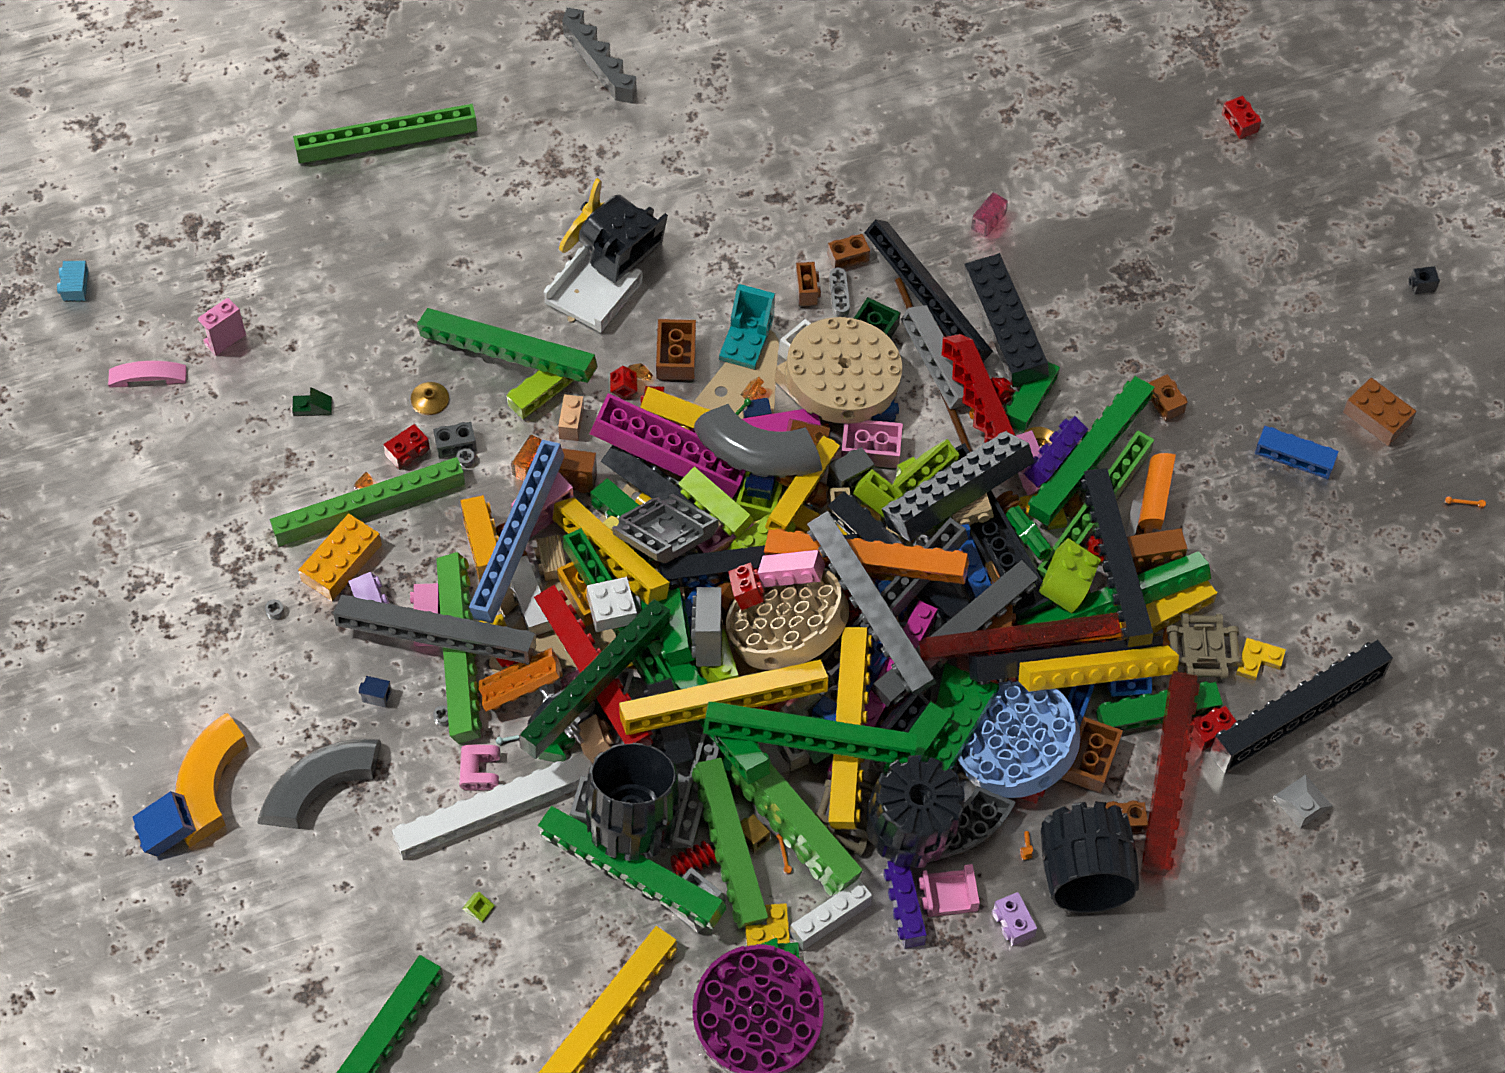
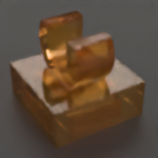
M760 377L753 379L740 395L744 399L750 397L752 400L761 399L757 393L759 392L761 395L766 394V389L761 387L764 381Z
M1075 493L1063 507L1064 513L1069 519H1072L1077 515L1084 503L1080 496Z

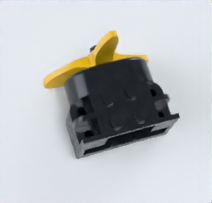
M596 178L591 189L589 202L586 201L581 205L580 210L582 213L563 237L559 250L562 253H566L579 241L592 251L591 266L615 284L662 244L668 215L664 213L660 218L656 219L653 216L654 209L652 207H648L645 210L638 208L620 194L614 195L606 202L600 203L602 181Z

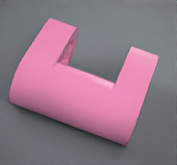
M465 745L461 747L459 787L461 789L493 790L494 787L499 785V776L497 774L479 773V762H496L500 760V747L496 745Z

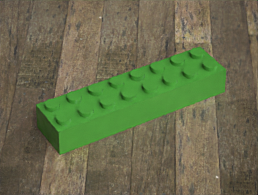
M769 764V775L749 785L732 765L729 772L732 783L741 788L745 798L748 801H752L758 813L770 822L771 828L782 836L785 845L794 850L798 860L810 869L811 875L823 884L824 890L828 895L835 896L859 879L863 871L862 868L772 764Z

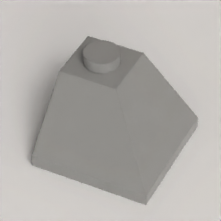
M1306 775L1273 797L1300 829L1332 808L1331 803Z

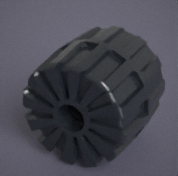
M643 743L617 744L604 752H600L595 757L594 764L589 767L585 794L587 832L592 833V843L596 848L600 845L605 846V854L610 857L616 858L618 853L624 854V858L627 861H638L639 855L642 853L645 858H651L660 853V848H667L673 840L679 808L678 775L676 774V765L672 759L663 754L662 750L643 745Z
M911 755L908 757V762L902 764L897 759L890 764L886 775L881 773L872 791L867 810L868 839L872 841L876 852L882 858L885 857L896 866L921 868L934 860L938 861L944 856L958 833L965 802L964 790L962 786H958L959 778L950 768L944 771L942 769L943 762L935 758H929L928 762H923L921 755Z
M1096 801L1093 807H1087L1086 802L1072 804V810L1063 806L1053 811L1052 815H1048L1041 824L1043 867L1050 898L1057 907L1076 913H1095L1117 908L1135 897L1136 891L1139 890L1137 852L1127 813H1122L1121 807L1114 805L1107 809L1106 802Z

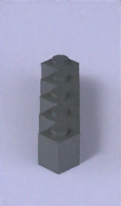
M567 7L562 20L563 35L566 39L570 40L577 53L582 55L585 63L592 72L596 73L603 86L608 88L615 101L633 104L637 91L636 76L624 74L623 59L610 57V43L597 40L596 26L585 25L584 10Z

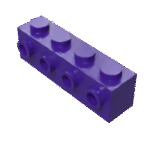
M1076 416L1069 420L1066 418L1059 424L1058 427L1060 429L1048 438L1050 441L1038 450V456L1033 457L1034 463L1023 473L1036 487L1051 477L1088 431V428Z
M887 861L886 869H883L885 882L889 884V900L893 901L894 904L892 912L894 920L898 921L899 925L897 928L898 938L902 940L904 949L925 945L927 935L910 866L899 867L894 865L892 861Z

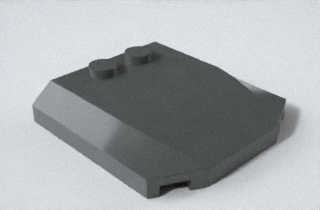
M670 494L669 499L660 500L659 497L652 498L621 515L618 519L619 524L613 526L612 531L613 535L656 561L667 563L711 538L719 524L718 519L680 497Z

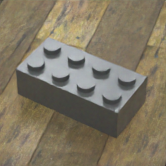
M697 587V595H693L691 640L693 645L692 658H696V666H721V587Z

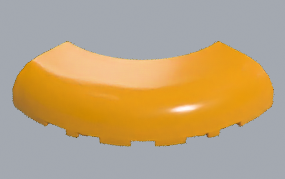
M224 713L215 719L200 733L188 749L178 772L175 793L184 795L196 829L195 832L184 838L189 848L226 826L217 802L219 782L225 766L237 754L248 747L245 736L228 713Z

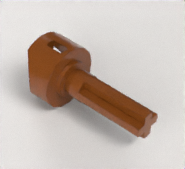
M786 475L785 478H779V476L776 478L778 483L787 487L794 480V477ZM819 481L805 503L817 509L823 508L827 503V484Z

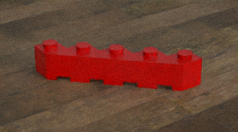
M961 334L943 337L941 356L953 361L952 380L964 385L962 403L974 408L973 427L985 433L984 443L989 442L1005 431L1015 436L973 339Z

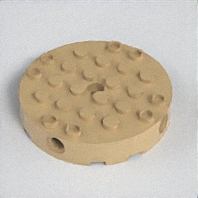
M845 317L822 319L802 329L790 344L785 367V380L788 390L799 401V405L810 414L815 413L822 416L823 420L846 424L867 421L872 416L883 413L896 397L902 375L901 356L893 341L877 327L861 320Z
M824 570L820 582L764 587L763 585L765 591L762 594L764 602L741 611L736 600H734L726 617V630L740 658L755 668L775 670L806 663L827 650L842 634L847 624L849 604L835 575L830 571Z

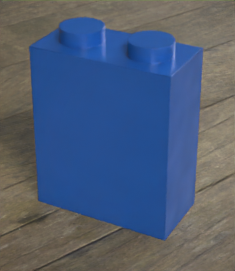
M172 791L132 817L135 824L134 828L141 841L140 846L144 853L159 856L196 831L184 795Z

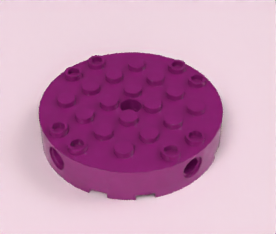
M756 944L732 949L717 958L706 969L694 993L692 1012L695 1032L703 1050L714 1063L729 1073H788L799 1066L816 1046L822 1031L824 1005L819 984L804 962L792 953L775 946ZM760 1006L764 1009V1013L762 1016H755L752 1013V1009Z

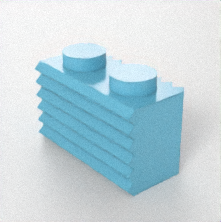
M63 261L62 267L59 268L61 282L57 283V293L61 294L63 301L85 300L89 270L86 261Z

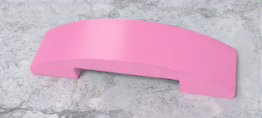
M138 361L122 364L109 369L108 386L125 387L128 386V382L166 380L167 384L186 383V365L168 361Z

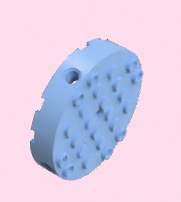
M1018 681L997 683L1000 688L959 755L958 760L966 776L976 787L979 786L1006 798L1033 795L1055 784L1072 766L1080 746L1079 725L1068 700L1056 688L1029 692Z

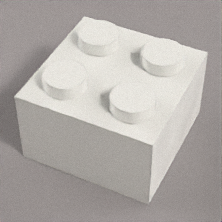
M627 577L587 585V599L596 632L627 626L637 616Z

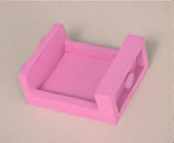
M226 298L198 317V321L204 326L207 338L203 340L204 344L215 356L246 335L240 309L229 298Z
M973 864L964 865V869L959 871L927 874V870H922V876L918 878L919 890L924 892V897L921 899L922 908L927 910L928 917L978 911L980 902Z

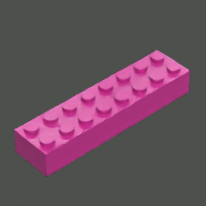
M609 393L589 433L682 477H685L695 467L731 499L738 490L745 470L735 469L728 465V462L715 457L714 453L699 440L696 433Z

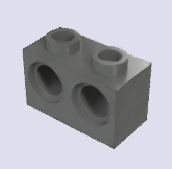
M461 422L456 425L440 426L433 429L439 458L457 455L458 451L464 448H468L473 452L477 451L472 422Z

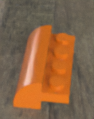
M1160 453L1152 456L1150 459L1138 525L1141 526V529H1144L1143 534L1152 533L1153 529L1161 530L1176 454Z
M551 647L532 656L530 664L519 662L480 680L479 691L482 695L484 710H496L502 704L508 701H515L525 693H533L539 687L545 684L550 685L563 676L561 665L553 648Z

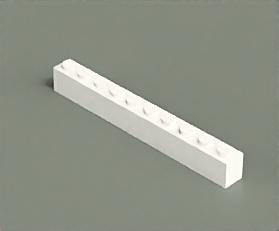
M575 754L568 760L555 762L545 769H537L528 776L517 777L508 784L497 785L493 790L480 792L473 798L460 800L453 806L440 808L428 816H420L411 823L400 824L392 830L401 857L404 860L575 791L578 788L581 776L588 777L589 767L592 766V763L584 754Z

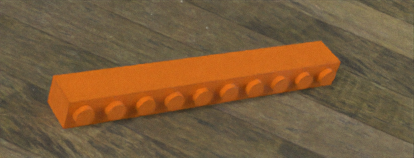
M769 529L764 553L765 555L813 551L818 550V547L821 545L817 540L813 542L810 535L802 531L787 532L783 529ZM860 538L846 539L866 572L965 584L969 559L967 553L954 550L951 552L944 551L941 548L926 549L919 545L910 547L904 546L901 543L885 544L882 541L869 542ZM827 556L823 558L825 567H829L828 564L831 563Z

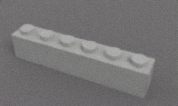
M927 305L908 308L901 321L950 410L968 407L962 403L964 385L952 380L953 361L941 356L944 336Z

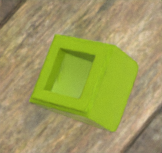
M475 892L462 909L480 922H483L495 905L481 892Z

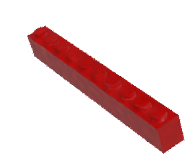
M553 585L534 596V599L581 673L601 653V650L599 648L595 650L593 647L596 643L590 633L586 635L583 631L587 628L581 618L576 620L575 615L577 612L572 604H566L565 601L568 598L562 589L558 591L556 586ZM616 678L596 697L597 701L624 744L643 743L646 746L652 745L653 741L650 736L653 733L651 730L626 735L620 719L619 703L631 701L632 699L628 693H622L621 690L624 687L620 680Z

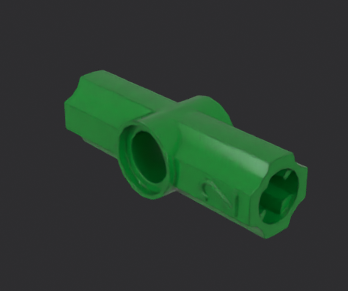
M1019 505L1010 508L1007 511L1006 517L1016 529L1018 536L1026 546L1030 547L1039 560L1047 558L1053 549L1041 535V531L1032 520H1029Z

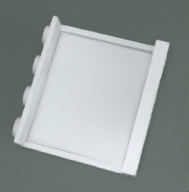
M583 246L577 250L573 259L566 263L562 272L555 276L551 285H547L545 288V304L601 333L642 284V271L636 268L632 273L627 272L614 284L591 266L592 252ZM578 289L579 293H575L574 290Z

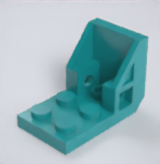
M742 284L738 285L731 313L730 328L720 351L719 360L755 370L773 323L775 293Z

